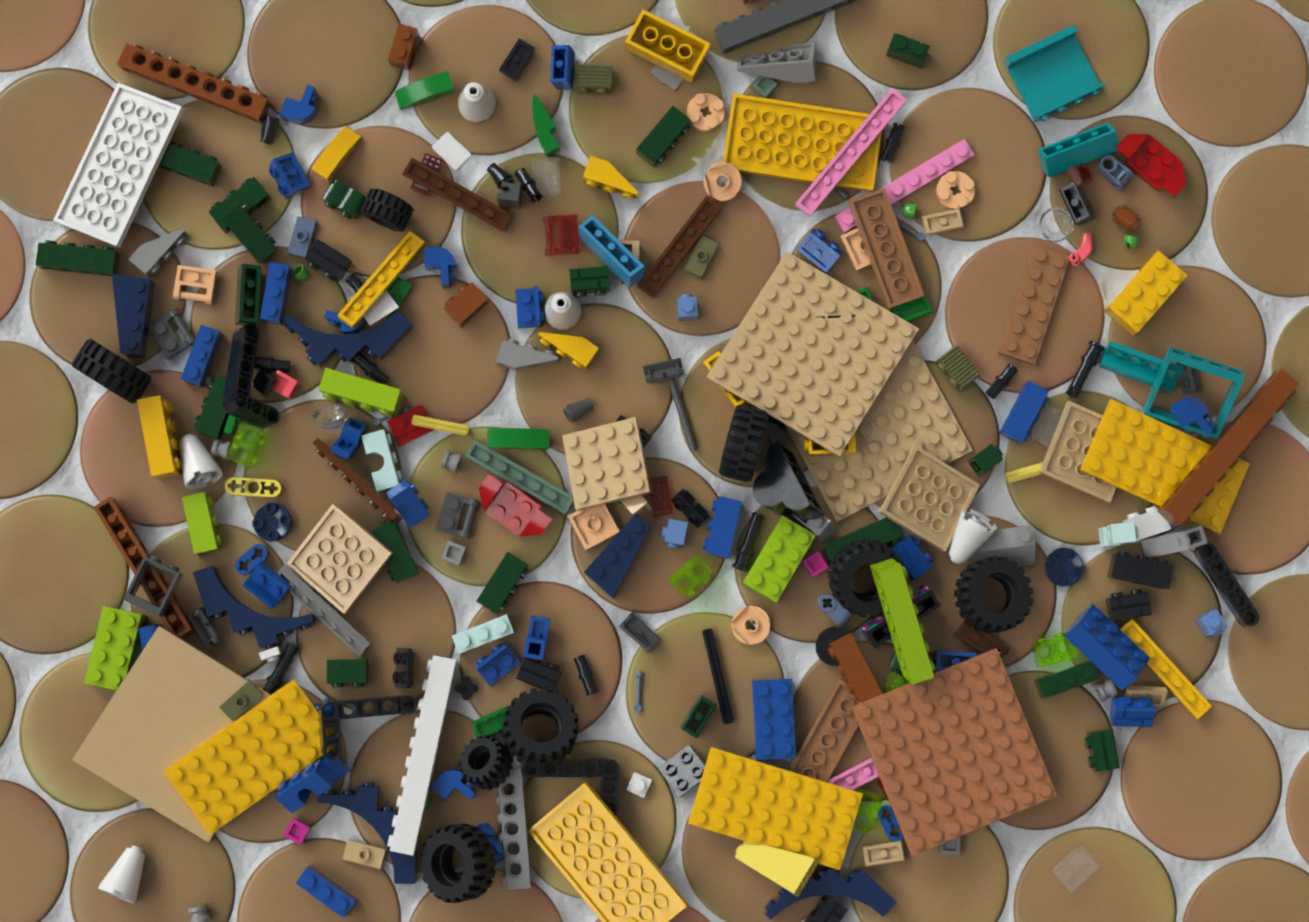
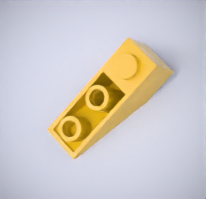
M590 155L583 175V181L586 182V185L593 188L597 186L602 187L604 191L615 194V192L620 193L622 197L633 200V198L638 199V191L609 161Z
M544 332L538 333L540 343L548 348L551 345L556 349L555 352L564 359L567 356L573 360L571 363L579 369L582 367L587 369L599 352V348L584 337Z

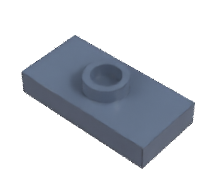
M297 216L288 254L305 258L310 249L317 221Z

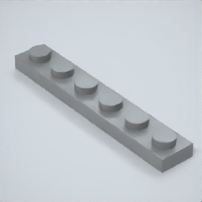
M284 564L277 574L292 585L289 592L359 657L364 654L370 645L367 639L360 635L349 622L345 621L335 609L331 608L320 595H317L306 582H303L292 569H289Z

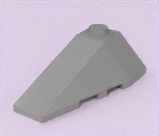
M816 42L790 45L791 49L780 51V48L774 49V52L769 55L759 53L739 58L737 71L794 83H811L816 81L817 75Z
M1033 525L996 530L970 559L981 560L997 556L998 558H1008V562L1015 561L1018 563L1017 567L1035 565Z

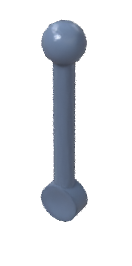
M898 222L900 228L916 236L918 241L924 239L923 233L918 234Z
M405 406L403 410L399 411L398 415L411 410L410 407ZM375 418L373 419L372 423L374 426H378L380 422L386 421L391 418Z
M638 671L636 672L637 696L636 705L634 706L636 712H640L642 709L640 694L643 672Z

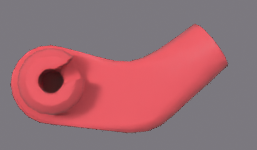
M1092 233L1083 234L1080 248L1069 256L1071 265H1080L1093 252Z

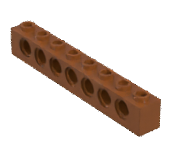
M134 43L133 45L125 44L117 63L122 70L262 124V119H264L271 104L265 94L261 92L252 93L249 91V88L243 85L234 86L231 81L225 78L216 79L213 74L207 71H203V73L198 72L195 67L189 64L185 66L178 64L179 61L168 57V59L162 58L161 54L153 50L150 52L144 51V48ZM146 58L144 64L138 65L140 59ZM164 65L162 71L156 72L157 66ZM176 72H181V76L179 78H173V75ZM193 79H199L197 85H191ZM211 86H217L214 92H208ZM228 93H234L232 99H226ZM247 99L252 100L251 105L243 106Z
M109 497L94 506V509L135 575L143 557L150 558L151 556L117 500ZM150 565L141 586L150 601L160 607L169 585L160 570ZM173 595L161 619L169 632L183 639L194 632L195 629L176 596Z

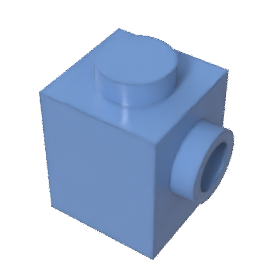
M692 294L681 295V298H677L678 321L698 319L697 297H692Z
M674 519L668 520L667 527L663 526L661 538H665L664 543H668L667 547L679 549V546L684 545L688 522Z
M1211 609L1194 619L1204 636L1212 635L1216 637L1224 632L1222 628L1227 626L1217 609Z

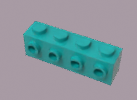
M1107 122L1038 149L1041 169L1048 177H1051L1081 164L1091 162L1099 157L1109 155L1117 151V132Z

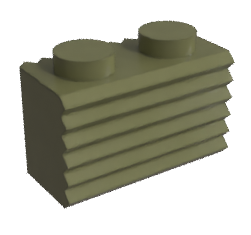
M574 64L573 90L579 94H588V91H593L599 95H606L607 92H612V66Z
M955 345L937 360V368L942 374L946 373L949 376V383L954 389L958 388L961 391L980 376V373L958 345Z

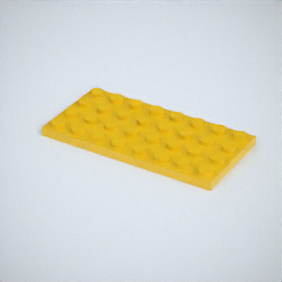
M733 93L723 161L734 164L740 172L813 183L870 114ZM882 131L836 187L873 192Z
M1110 399L1080 471L1161 507L1209 450L1211 445ZM1237 458V464L1231 469L1228 468L1225 472L1226 477L1220 483L1217 482L1213 486L1215 489L1208 497L1205 496L1201 502L1203 504L1196 511H1192L1189 515L1191 517L1189 521L1197 522L1203 528L1216 534H1221L1250 463Z
M294 678L166 768L163 773L208 834L211 835L275 790L283 781L289 780L296 772H300L308 764L323 756L320 746L318 710ZM330 726L325 729L327 736L334 734ZM334 745L329 746V747L327 748V751H326V752L330 751V750H331L332 748H334L335 746H334Z
M711 747L688 824L759 846L766 845L814 858L818 864L840 870L863 793Z
M587 781L527 830L602 922H668L688 906L682 895Z

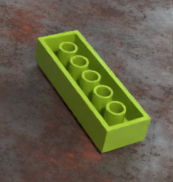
M893 558L870 565L903 677L911 685L934 678L933 671H935V666L927 654L930 652L927 641H924L922 637L924 629L921 622L918 623L917 620L919 612L916 604H913L911 600L913 591L911 586L906 583L905 578H908L905 567L901 566Z

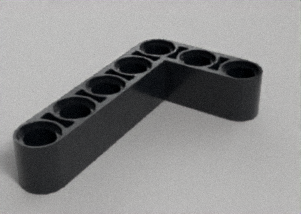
M247 324L233 333L223 396V409L229 415L263 429L277 423L280 415L276 408L250 396L259 331L254 324Z
M397 695L322 703L319 706L318 715L320 746L323 757L329 760H336L341 755L340 719L412 713L417 708V700L410 695ZM408 698L411 701V707L404 709L403 701ZM387 700L392 703V708L389 711H385L383 708V704ZM367 702H370L373 706L369 713L364 711V705ZM347 704L353 706V711L349 715L344 712V707ZM330 705L333 708V713L327 717L324 714V709ZM332 725L335 729L334 734L327 736L325 729ZM334 745L336 748L335 754L328 756L327 748Z
M564 759L560 762L558 760L556 762L557 770L552 774L546 771L547 764H545V768H539L536 764L537 771L532 774L526 770L528 762L523 764V773L528 777L601 778V799L605 804L613 803L616 806L613 814L617 815L619 811V764L613 759ZM570 762L574 763L577 767L576 772L572 774L568 773L565 769L566 764ZM590 762L596 765V771L592 774L587 773L585 770V765ZM607 763L615 764L616 771L609 774L605 771ZM607 783L615 784L616 790L614 793L609 794L605 791L604 787Z

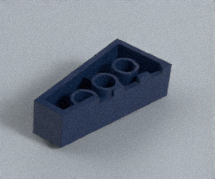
M112 274L120 353L129 357L145 358L155 282L150 278Z
M637 514L631 518L584 571L592 581L613 599L651 527Z

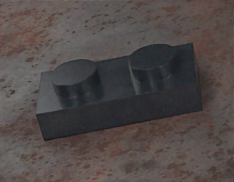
M519 38L499 68V72L516 81L535 52V48Z
M769 416L766 433L771 443L774 444L778 441L785 445L792 442L793 440L786 426Z

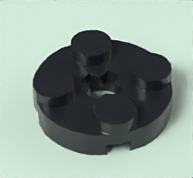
M830 627L823 630L815 642V651L818 658L830 666H839L836 659L832 660L827 651L830 648L828 644L849 632L839 627Z

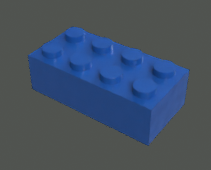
M1094 604L1076 618L1064 635L1121 690L1137 679L1150 659L1143 650Z
M792 679L751 681L755 759L796 758Z

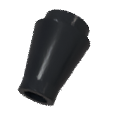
M265 115L264 119H262L260 142L271 145L281 125L279 124L280 119Z
M492 163L487 168V172L491 175L498 189L506 191L509 188L502 187L501 184L504 182L514 183L513 176L500 168L496 163Z

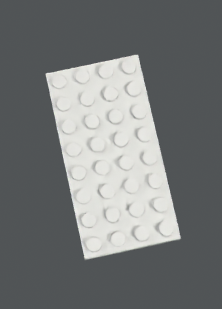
M118 83L53 221L120 248L185 109Z

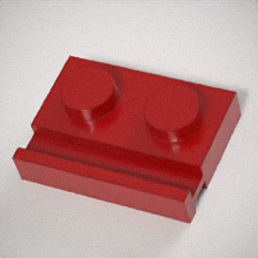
M422 404L387 421L399 447L434 431V429L412 425L413 415L428 417Z

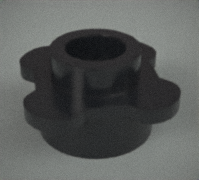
M464 677L463 681L455 686V691L462 695L463 700H469L470 696L478 691V686L471 682L470 677Z

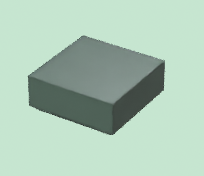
M760 76L751 88L763 98H767L777 88L778 83L772 78Z

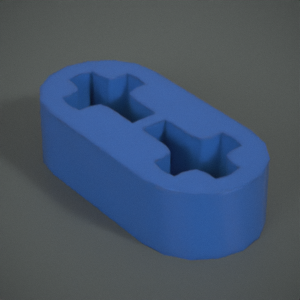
M257 544L250 548L236 561V571L242 575L252 573L261 561L264 562L268 558L269 551L267 547ZM256 549L264 550L262 552V558L258 556L255 559H253V557L257 554L255 551ZM249 560L252 561L248 564L247 567L249 569L247 571L240 569L242 567L241 562L247 563Z
M889 805L881 806L878 809L877 816L886 836L892 841L901 840L903 838L901 830L898 832V837L890 835L892 832L891 824L896 829H900L892 807ZM884 809L887 811L891 810L892 812L889 815L890 822H888L886 817L882 818L881 816L884 813Z

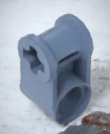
M1110 155L1102 158L1096 165L1097 172L1118 191H1122L1127 181L1134 177L1130 169ZM1103 162L1110 164V170L1104 168Z
M822 594L817 600L818 607L833 622L843 628L853 614L844 609L832 595ZM824 598H825V599H829V598L831 599V600L829 601L830 604H831L830 607H828V606L823 607L824 603H823L822 600H823Z

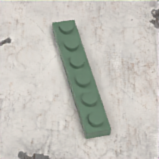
M476 440L473 441L465 455L467 459L500 478L510 481L521 490L565 515L574 501L572 495Z

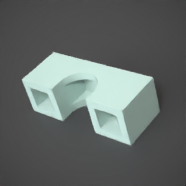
M383 429L361 435L366 454L368 456L379 454L384 458L382 469L372 473L376 492L388 491L402 482L400 470L397 471L395 463H398L396 453L391 452L390 445L393 444L390 433L387 434Z
M1134 522L1110 524L1106 527L1098 528L1101 548L1137 542L1136 538L1139 536L1138 527L1135 526Z
M506 614L452 635V639L458 654L461 655L489 642L512 635L515 632L509 616Z

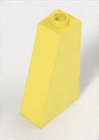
M746 841L743 844L741 843L735 852L737 860L797 897L818 865V862L812 857L766 845L759 846Z

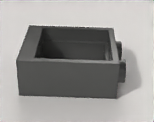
M153 555L150 558L144 556L123 600L159 617H163L184 574L179 572L180 568L170 563L168 566L161 564L162 560ZM150 565L174 575L160 607L136 596Z

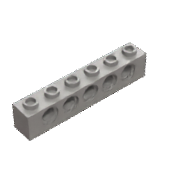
M513 768L509 771L510 776L505 778L506 781L503 784H499V794H496L497 806L501 807V814H498V826H502L503 834H499V841L504 846L505 855L501 865L505 866L506 874H502L503 886H507V890L528 889L532 887L522 768ZM508 783L513 784L515 787V792L511 795L504 791V787ZM512 803L516 806L517 811L515 814L507 813V804ZM514 823L518 826L516 834L508 832L507 827L509 824ZM512 843L518 844L520 847L519 853L512 854L509 851V845ZM517 863L521 866L519 874L512 873L510 869L512 864Z

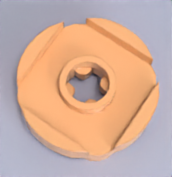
M699 93L688 104L687 117L691 120L692 127L698 131L709 132L718 128L724 120L725 109L723 101L713 94ZM708 108L711 115L707 114L706 117H703V113L700 111Z
M724 161L712 164L706 170L703 179V185L707 194L720 201L732 199L738 193L742 184L740 171L734 164ZM720 176L728 179L725 186L717 183V180H720Z
M950 171L939 180L936 186V195L941 205L950 210L961 209L968 206L975 194V184L965 173ZM959 187L960 193L953 195V191L950 188Z
M756 606L740 608L732 618L731 628L733 635L738 641L748 645L762 642L770 630V620L767 613ZM747 620L750 622L754 620L756 622L754 624L755 630L746 629Z

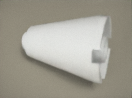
M476 82L467 84L458 98V109L461 115L468 121L475 123L489 119L496 107V100L492 91Z
M568 292L554 293L546 300L543 308L546 322L558 330H567L574 327L582 313L579 300Z
M186 434L182 436L179 441V450L185 486L189 490H198L207 487L206 483L210 481L213 484L216 483L223 475L221 468L196 435Z
M967 508L962 509L948 554L950 559L956 564L966 563L997 529L995 523L993 526L989 524L990 519L972 509L970 512H966Z
M133 845L131 848H126L99 884L98 890L134 904L137 900L145 854L142 853L143 849Z

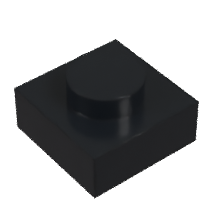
M260 369L251 386L261 394L268 396L278 380L267 371Z

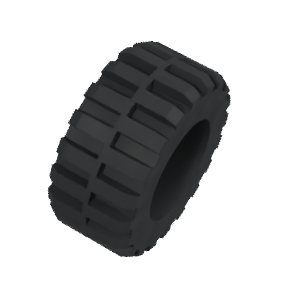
M92 339L86 340L72 362L73 368L132 404L140 399L151 382L150 375Z
M742 404L736 406L719 467V474L721 476L746 483L752 480L768 423L769 414L765 410Z
M863 539V543H860L858 540L853 541L852 546L845 545L842 547L844 551L841 554L837 552L835 562L831 561L830 568L832 571L828 572V578L831 581L829 582V587L841 606L851 614H858L864 618L867 617V614L871 618L877 617L879 612L883 615L884 611L877 588L867 593H857L851 587L852 577L865 564L879 563L891 558L900 563L901 566H904V564L890 547L882 544L880 541L874 540L872 542L870 539Z
M993 556L971 563L967 566V569L960 573L962 578L957 579L955 585L958 589L954 590V597H957L958 600L955 602L956 608H960L961 612H959L961 618L965 617L967 619L966 623L969 626L975 625V630L984 631L985 633H998L1015 628L1017 624H1021L1025 620L1024 616L1029 615L1031 610L1028 606L1033 605V598H1030V594H1033V588L1029 587L1030 578L1024 575L1026 571L1022 567L1017 568L1018 563L1013 560L1008 562V558L1005 557L998 558ZM987 577L997 579L1006 591V604L1000 613L992 612L982 601L981 586Z
M536 688L530 689L529 694L526 691L520 693L519 698L515 697L511 701V706L507 707L503 720L502 737H504L505 747H509V753L512 757L516 755L517 761L523 763V761L528 762L527 766L529 767L537 764L539 768H545V764L549 763L551 767L556 765L558 760L562 762L566 755L570 754L573 750L579 731L578 714L574 713L575 708L573 704L568 705V699L565 696L559 697V692L554 690L553 693L547 692V688H542V691H537ZM543 714L549 716L557 723L559 733L550 741L537 742L525 735L522 730L523 721L531 715Z
M464 823L445 826L433 831L426 839L427 843H424L422 847L423 854L420 855V861H422L420 871L423 872L424 877L422 879L424 883L428 884L427 888L431 893L434 892V896L439 900L442 899V901L447 903L468 901L478 898L486 893L487 888H490L493 882L491 879L495 877L496 873L494 867L497 866V861L494 860L495 850L491 848L492 843L490 839L485 838L486 834L482 830H478L476 826ZM455 848L460 852L464 862L462 878L456 874L452 864V855Z

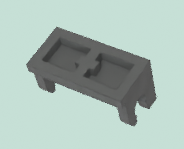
M517 182V184L502 183V187H508L510 190L498 193L499 207L520 210L523 194L521 182Z
M630 613L619 625L647 653L661 639L633 613Z

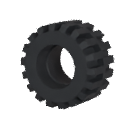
M370 189L360 211L366 218L385 228L403 232L414 209L409 203L389 192L380 189Z
M484 735L483 737H476V740L472 739L470 744L464 747L465 751L461 752L460 756L462 759L459 760L461 775L483 790H492L493 787L498 788L499 784H503L506 781L505 778L510 776L509 771L513 769L511 763L514 760L509 753V748L492 736ZM490 757L487 765L483 767L485 761Z

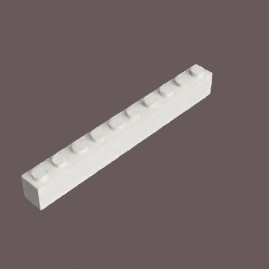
M433 655L432 660H428L426 671H429L428 679H424L422 687L425 694L424 698H420L418 710H421L419 718L416 717L414 722V729L417 730L415 737H411L409 748L412 749L411 757L407 756L405 768H408L407 775L403 776L401 781L403 793L402 796H398L396 803L399 811L398 815H394L392 827H395L393 835L389 836L387 844L391 852L415 856L456 671L457 660Z

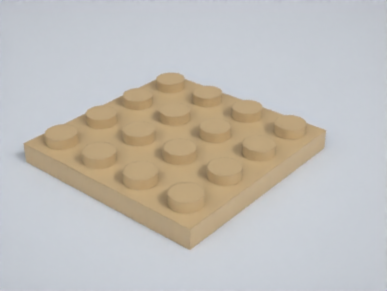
M1067 401L1039 473L1107 503H1111L1116 487L1080 471L1103 415Z
M636 417L562 435L575 510L579 511L651 493L642 439Z
M915 445L912 447L878 513L940 551L946 552L953 539L962 509L969 508L980 484Z
M333 503L287 562V565L343 614H346L392 556L393 552L336 503Z

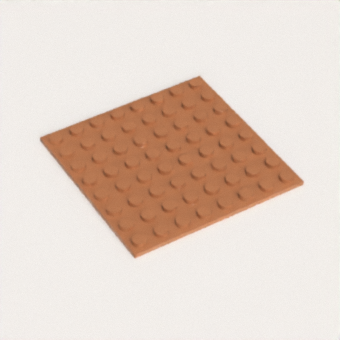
M997 648L933 673L934 678L914 685L908 683L851 707L911 856L1057 796Z

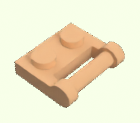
M178 265L173 300L186 299L212 305L217 271ZM182 286L207 289L205 295L184 292L181 289Z

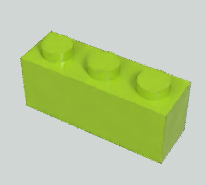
M206 492L182 497L194 554L202 555L221 550L222 538L220 533L217 534L216 531L218 520L216 515L212 513L211 507H214L212 496H209Z

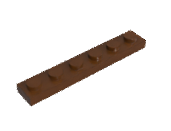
M411 158L402 173L406 178L501 232L505 230L512 217V214L414 158Z
M706 196L637 285V288L653 299L722 207Z
M317 438L313 442L317 447L315 451L322 458L326 456L330 459L328 464L336 471L340 469L343 472L341 476L349 484L351 482L357 485L355 490L362 496L366 494L370 498L368 502L376 510L380 507L384 511L381 515L389 522L393 520L398 524L403 519L335 453L330 452L331 449L323 441Z

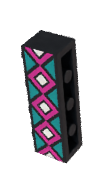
M922 585L913 591L911 600L918 608L919 615H917V620H920L941 606L933 591L926 585ZM881 612L877 614V617H872L859 626L867 641L875 648L891 639L885 615H882Z

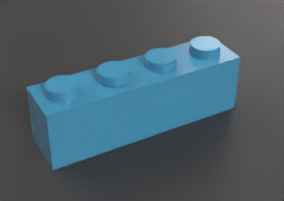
M594 215L578 226L579 238L629 288L644 277L645 266Z

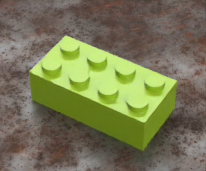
M325 368L319 386V391L327 400L336 402L339 399L345 405L351 407L360 405L362 410L371 413L377 410L382 416L392 418L393 415L398 416L404 398V393L401 389L329 368Z
M782 515L742 584L773 603H777L816 535Z
M103 606L84 683L112 690L119 688L135 663L141 640L138 629L144 627L147 615Z

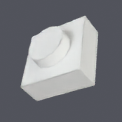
M279 646L259 653L261 660H267L268 663L278 660V656L283 654Z
M634 772L626 790L644 798L652 779Z

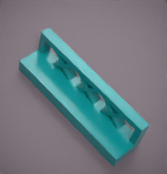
M1110 341L1103 351L1099 368L1152 386L1163 360ZM1170 363L1159 389L1173 393L1177 379L1182 374L1184 367Z

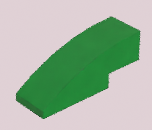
M448 71L418 80L395 91L400 110L435 101L438 97L454 93Z
M534 95L532 101L534 126L540 146L546 158H549L560 151V147L552 135L557 130L537 95Z
M487 429V448L514 450L549 449L550 430Z

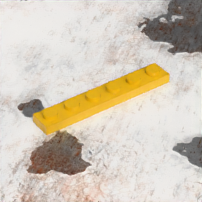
M409 231L337 315L338 319L353 329L425 246V241Z
M1132 618L1119 628L1150 657L1146 665L1195 719H1199L1212 707Z

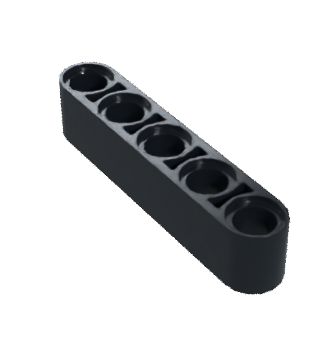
M1210 542L1195 547V557L1237 622L1243 627L1256 625L1259 621L1257 610L1217 548ZM1204 546L1209 550L1207 557L1202 554ZM1214 563H1217L1220 567L1218 573H1215L1212 569ZM1225 579L1230 582L1228 590L1223 587ZM1235 596H1238L1241 600L1239 606L1234 604ZM1246 613H1249L1252 617L1250 623H1247L1244 619Z

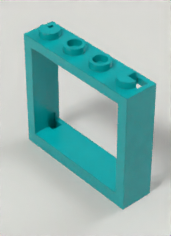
M1169 346L1143 406L1144 414L1156 420H1162L1169 426H1180L1171 411L1152 404L1171 360L1232 381L1212 425L1213 432L1205 435L1196 420L1183 427L1187 432L1193 433L1195 431L1201 433L1205 438L1208 436L1218 439L1244 381L1245 375L1243 370Z

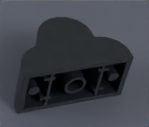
M778 441L772 444L764 457L766 470L756 477L753 484V495L756 501L780 516H789L795 512L808 520H815L824 516L825 514L793 452Z

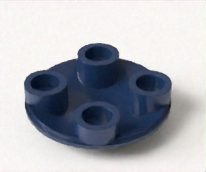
M267 503L256 512L252 525L260 538L265 541L275 542L283 539L289 533L292 526V518L289 511L281 504Z
M1058 548L1048 555L1045 561V573L1052 583L1058 586H1070L1083 576V562L1075 550Z

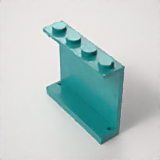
M1075 25L1006 57L1004 61L1034 122L1041 120V122L1046 121L1052 117L1051 114L1055 112L1060 114L1066 111L1068 106L1073 103L1076 106L1084 102L1085 98L1090 95L1092 97L1099 95L1106 85L1105 82L1099 83L1075 35L1078 30Z

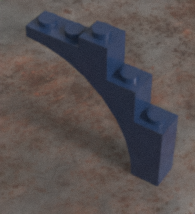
M398 311L388 320L372 329L345 335L327 334L313 330L299 323L289 314L283 318L287 323L284 327L292 334L296 332L300 336L298 340L305 347L310 345L305 351L309 355L307 359L314 366L318 363L321 367L337 351H339L337 356L342 361L346 362L348 360L352 364L354 358H358L357 355L360 352L363 353L367 347L369 348L367 352L374 359L378 357L382 360L413 328V325Z
M214 566L193 572L207 617H214L215 620L226 616L225 612H227L233 632L243 635L251 632V628H253L259 648L269 650L277 647V644L281 643L280 634H282V637L293 634L294 629L300 628L305 630L312 627L311 623L316 622L313 614L295 618H276L255 612L241 604L228 591Z
M363 782L362 786L357 787V794H354V790H342V794H335V790H327L317 796V803L333 804L346 808L361 816L373 826L389 851L394 869L395 884L416 883L417 848L415 856L391 852L390 847L387 846L389 836L394 833L395 827H392L394 815H398V810H393L392 806H383L382 810H379V786H374V782Z
M824 866L817 873L818 878L816 880L812 876L809 878L798 897L781 888L778 892L780 896L775 901L771 899L764 907L766 911L764 913L771 920L784 908L797 901L813 896L836 895L858 900L870 906L884 917L897 902L861 868L858 870L853 869L847 876L849 880L846 882L833 868H826Z

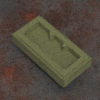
M701 235L684 270L702 278L718 247V243Z
M249 680L219 708L234 721L257 701L263 693Z

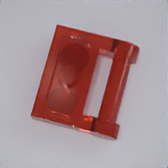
M558 215L543 217L546 229L545 256L579 254L578 216ZM553 223H559L560 248H554Z

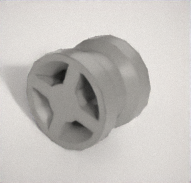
M215 439L212 445L211 456L213 458L221 457L222 460L227 461L231 454L232 442L227 441L224 443L220 439Z
M447 449L441 462V468H449L452 472L456 473L462 455L453 454Z
M1109 678L1104 683L1094 684L1095 691L1101 702L1106 701L1109 697L1114 698L1117 696L1115 686Z
M204 904L189 908L188 913L191 914L192 918L190 922L211 920L210 915L207 914L208 905Z

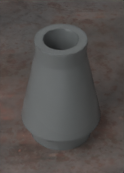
M589 398L566 405L563 412L570 423L576 422L591 410L593 405Z

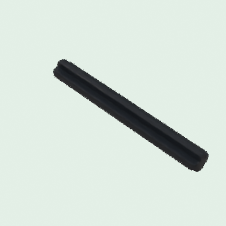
M712 628L704 629L702 631L723 723L730 724L734 722L713 630Z

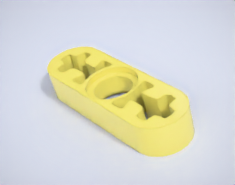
M232 477L225 483V490L234 496L277 498L283 491L281 483L270 479ZM236 481V484L244 485L245 493H242V488H236L235 492H233V489L229 486ZM252 482H256L259 485V490L256 493H251L248 489ZM262 483H265V487H272V484H275L278 487V491H274V494H272L271 491L264 490L265 494H262Z

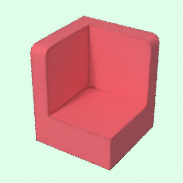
M277 370L276 374L278 376L276 379L278 381L272 390L291 400L300 383Z

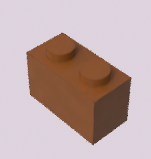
M399 23L388 58L391 66L409 71L420 36L417 28Z
M473 282L469 285L465 284L459 290L460 294L455 298L451 297L445 303V312L460 328L489 303L488 298Z

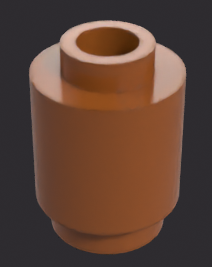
M1125 205L1122 207L1117 206L1112 213V216H1114L1112 221L1126 231L1130 230L1133 232L1141 222V219L1138 218L1139 215Z

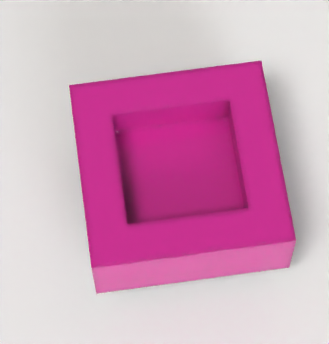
M819 551L802 561L811 578L829 568Z
M293 818L283 836L301 845L311 827Z

